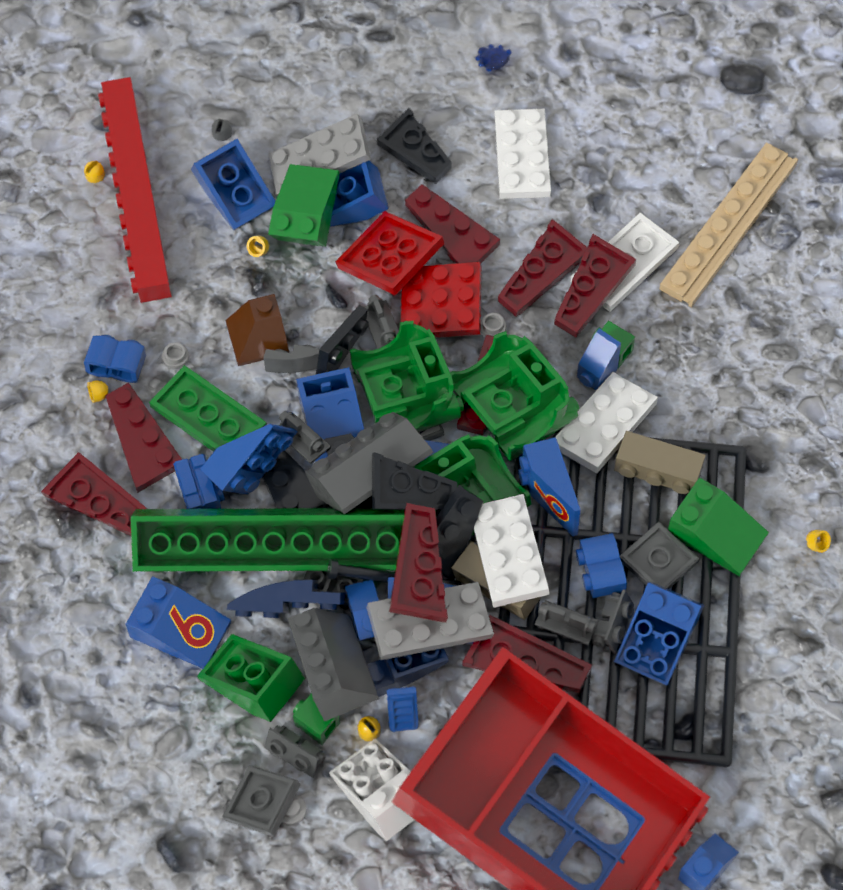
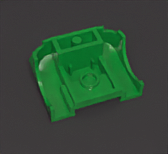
M404 321L400 323L397 336L387 345L370 351L350 350L352 368L358 383L361 382L374 415L375 424L385 414L394 412L407 418L419 433L461 417V412L464 411L463 401L460 396H455L453 393L454 384L436 338L430 329L426 330L424 327L414 324V321Z
M506 331L494 335L490 350L479 362L468 369L450 372L454 384L453 392L456 396L461 397L463 404L468 403L492 432L499 449L509 461L523 454V445L543 441L578 417V402L574 397H569L568 386L564 379L525 336L521 338L517 335L507 334Z
M469 434L463 436L413 466L416 469L428 471L457 482V487L460 485L483 500V503L523 494L526 506L532 505L530 493L513 477L501 456L498 443L489 435L487 437L480 435L470 436ZM435 511L436 517L438 516L440 511ZM474 528L471 536L475 535Z

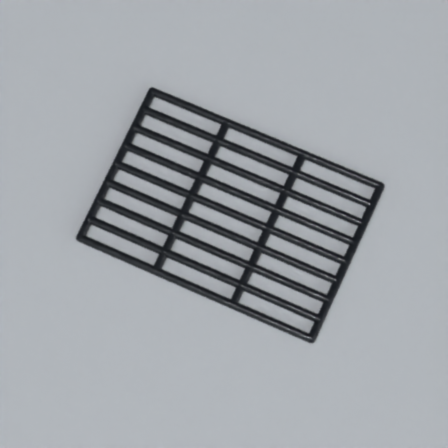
M559 429L558 431H556V432L554 433L553 438H555L556 435H557L562 429ZM652 438L698 453L708 454L706 481L717 487L719 455L735 456L733 500L744 509L747 454L744 446ZM523 454L515 458L513 477L521 486L518 471L521 469L519 457L523 456ZM570 458L569 477L578 499L580 464ZM608 461L596 473L592 530L578 529V535L572 536L563 527L547 526L548 512L539 503L536 525L531 524L542 566L544 564L546 537L563 538L557 605L568 608L574 540L613 533L616 544H618L620 556L630 545H633L643 536L630 534L635 477L628 478L624 476L619 533L603 531ZM651 485L648 531L660 519L662 485ZM678 493L677 509L687 494ZM685 545L689 550L695 551L694 549H692V548H690L689 546ZM702 555L700 603L704 605V608L698 620L697 644L687 643L683 654L697 655L691 752L673 750L679 662L665 689L662 749L644 747L649 677L637 673L633 741L660 761L729 767L732 764L741 575L739 577L731 571L729 573L726 647L709 645L713 561ZM623 565V569H624L625 577H626V581H627L628 569ZM684 576L672 586V591L683 595ZM588 590L586 591L584 615L596 619L597 598H592L591 592ZM540 600L527 616L526 627L514 626L540 640L553 641V646L563 651L565 642L582 644L535 626L539 615ZM500 606L498 619L509 624L510 612ZM591 638L589 645L582 644L581 660L591 665L594 645L593 638ZM619 644L616 654L610 649L605 721L615 728L621 665L615 663L614 660L621 644ZM708 656L725 658L720 755L703 753ZM591 672L577 697V701L587 708L589 705Z

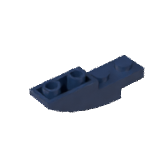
M318 580L284 581L269 584L239 596L227 604V610H234L235 616L252 617V612H263L264 618H280V613H289V602H292V608H309V603H320L319 609L337 610V604H345V593L318 591Z
M444 648L385 660L380 659L367 664L378 697L387 694L388 689L402 688L430 674L448 663L449 659Z

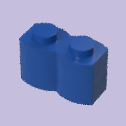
M106 334L93 336L84 360L85 371L98 377H112L123 382L137 383L146 358L145 346L135 340L118 341Z
M613 533L580 540V547L575 552L578 565H583L586 574H582L585 591L590 590L592 598L611 595L613 592L622 593V590H626L625 572Z

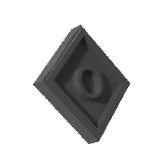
M660 522L656 523L620 555L622 564L643 584L647 586L648 582H653L667 589H670L699 562V558Z
M249 765L222 817L227 822L275 837L301 784L296 779Z

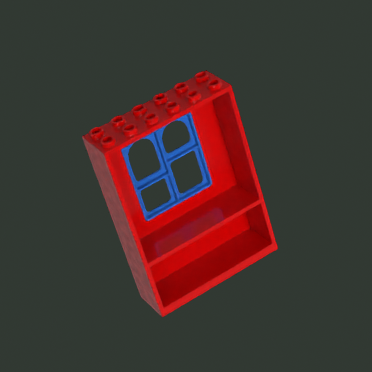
M502 647L401 784L392 803L509 890H656L661 883L657 877L660 878L665 871L667 872L677 858L674 854L677 853L680 847L685 846L693 834L690 830L693 829L696 823H700L708 812L709 808L705 804L710 796ZM553 765L561 768L580 784L578 791L564 810H558L536 793V786ZM590 794L598 795L626 817L628 834L622 842L617 844L602 842L575 822V815ZM524 804L532 805L565 830L564 838L549 858H543L508 831L510 823ZM577 841L584 843L599 856L602 863V872L599 878L590 884H580L560 870L561 862Z

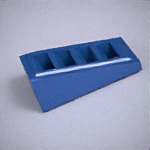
M416 687L388 689L387 704L390 730L396 732L418 729Z

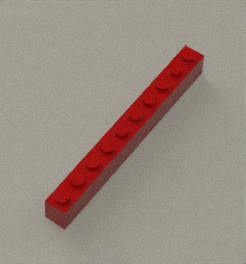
M131 77L101 82L103 92L98 93L101 108H106V112L101 114L104 128L109 127L110 131L105 132L108 148H113V152L108 154L111 168L116 167L117 171L112 173L114 187L120 188V193L116 194L118 209L123 208L124 214H119L122 230L127 229L128 234L123 235L125 250L131 251V256L127 257L129 272L135 273V278H130L133 294H139L140 303L170 298L171 291Z

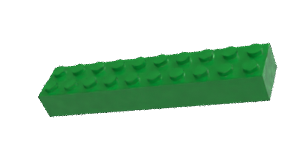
M335 508L135 509L131 515L132 572L327 571L330 559H337L339 564L378 570H396L405 510L353 508L346 514H343Z

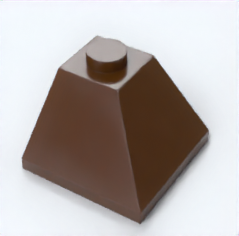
M275 294L248 300L225 320L238 367L263 361L266 349H281L289 353Z

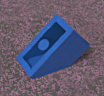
M600 328L596 331L579 361L577 370L579 381L584 386L591 387L594 390H597L612 372L615 373L617 371L621 347L619 341Z
M373 580L345 586L358 640L363 641L375 638L366 608L368 603L379 601Z
M715 833L700 845L684 864L678 880L691 890H709L739 852Z

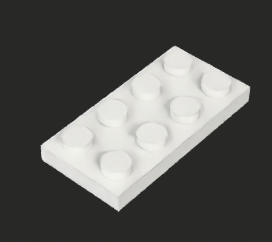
M545 109L495 110L499 199L550 197L551 187Z
M641 213L608 242L635 258L636 265L602 307L611 312L679 248V241Z
M612 372L579 409L578 417L565 425L556 435L561 453L591 471L598 473L619 449L625 431L633 432L656 406L658 397Z
M521 494L483 503L474 526V532L493 608L550 595L524 495Z

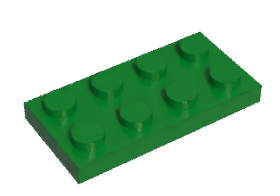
M185 365L149 402L153 410L213 452L216 448L267 425L266 421Z

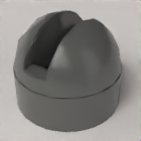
M217 119L213 122L211 130L214 139L218 141L228 140L232 135L230 123L224 119Z

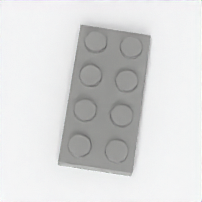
M358 114L268 154L277 196L290 164L339 170L341 173L371 160L362 118Z
M475 582L444 588L445 607L448 614L446 623L389 612L391 599L368 603L366 608L380 659L385 660L491 639L494 633L479 583Z

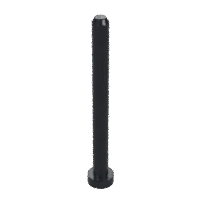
M330 559L327 568V578L336 579L338 575L388 582V577H394L395 572L339 564L337 559ZM442 578L443 583L455 586L462 585L458 580Z

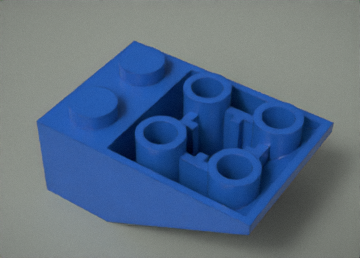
M349 367L296 379L305 423L322 439L350 433L355 438L364 429ZM325 452L319 458H317L315 462L320 459L326 458L327 452Z
M268 424L216 448L201 467V470L222 491L248 495L259 486V480L265 472L270 471L275 466L276 459L281 452L291 446L293 437L298 431L293 428Z
M648 582L614 662L667 686L694 631L704 605L656 583Z

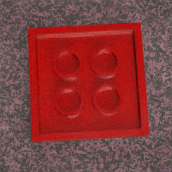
M384 211L335 262L338 269L396 296L445 243L441 235Z
M480 262L423 266L402 288L401 322L414 321V324L422 326L426 330L430 329L435 338L481 335L482 267Z

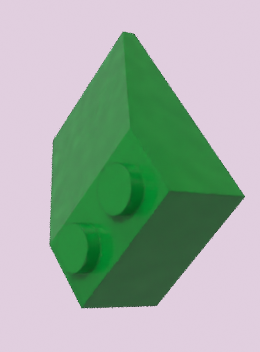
M290 164L272 210L268 235L279 241L326 247L340 171Z
M700 477L671 517L668 530L682 543L739 577L769 533L724 491Z
M234 634L229 636L197 675L200 681L250 714L272 722L305 680L292 657Z

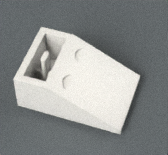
M376 738L329 772L333 780L370 826L385 841H388L415 820L392 803L396 792L411 771Z

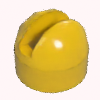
M98 161L88 162L84 167L86 180L90 183L102 181L105 177L103 165Z
M253 236L247 242V250L253 257L265 255L270 247L269 241L263 236ZM257 241L258 243L262 244L263 247L255 244V242Z
M95 380L87 383L92 403L106 399L105 395L108 394V385L105 382Z
M819 529L810 531L806 536L807 547L815 552L823 553L827 551L831 543L829 533Z
M373 716L363 717L357 725L358 735L365 741L377 739L381 733L379 721ZM368 722L375 731L371 732L365 723Z

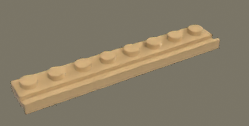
M766 142L660 283L659 290L681 302H687L688 306L692 308L797 166L798 159L789 157L788 153Z

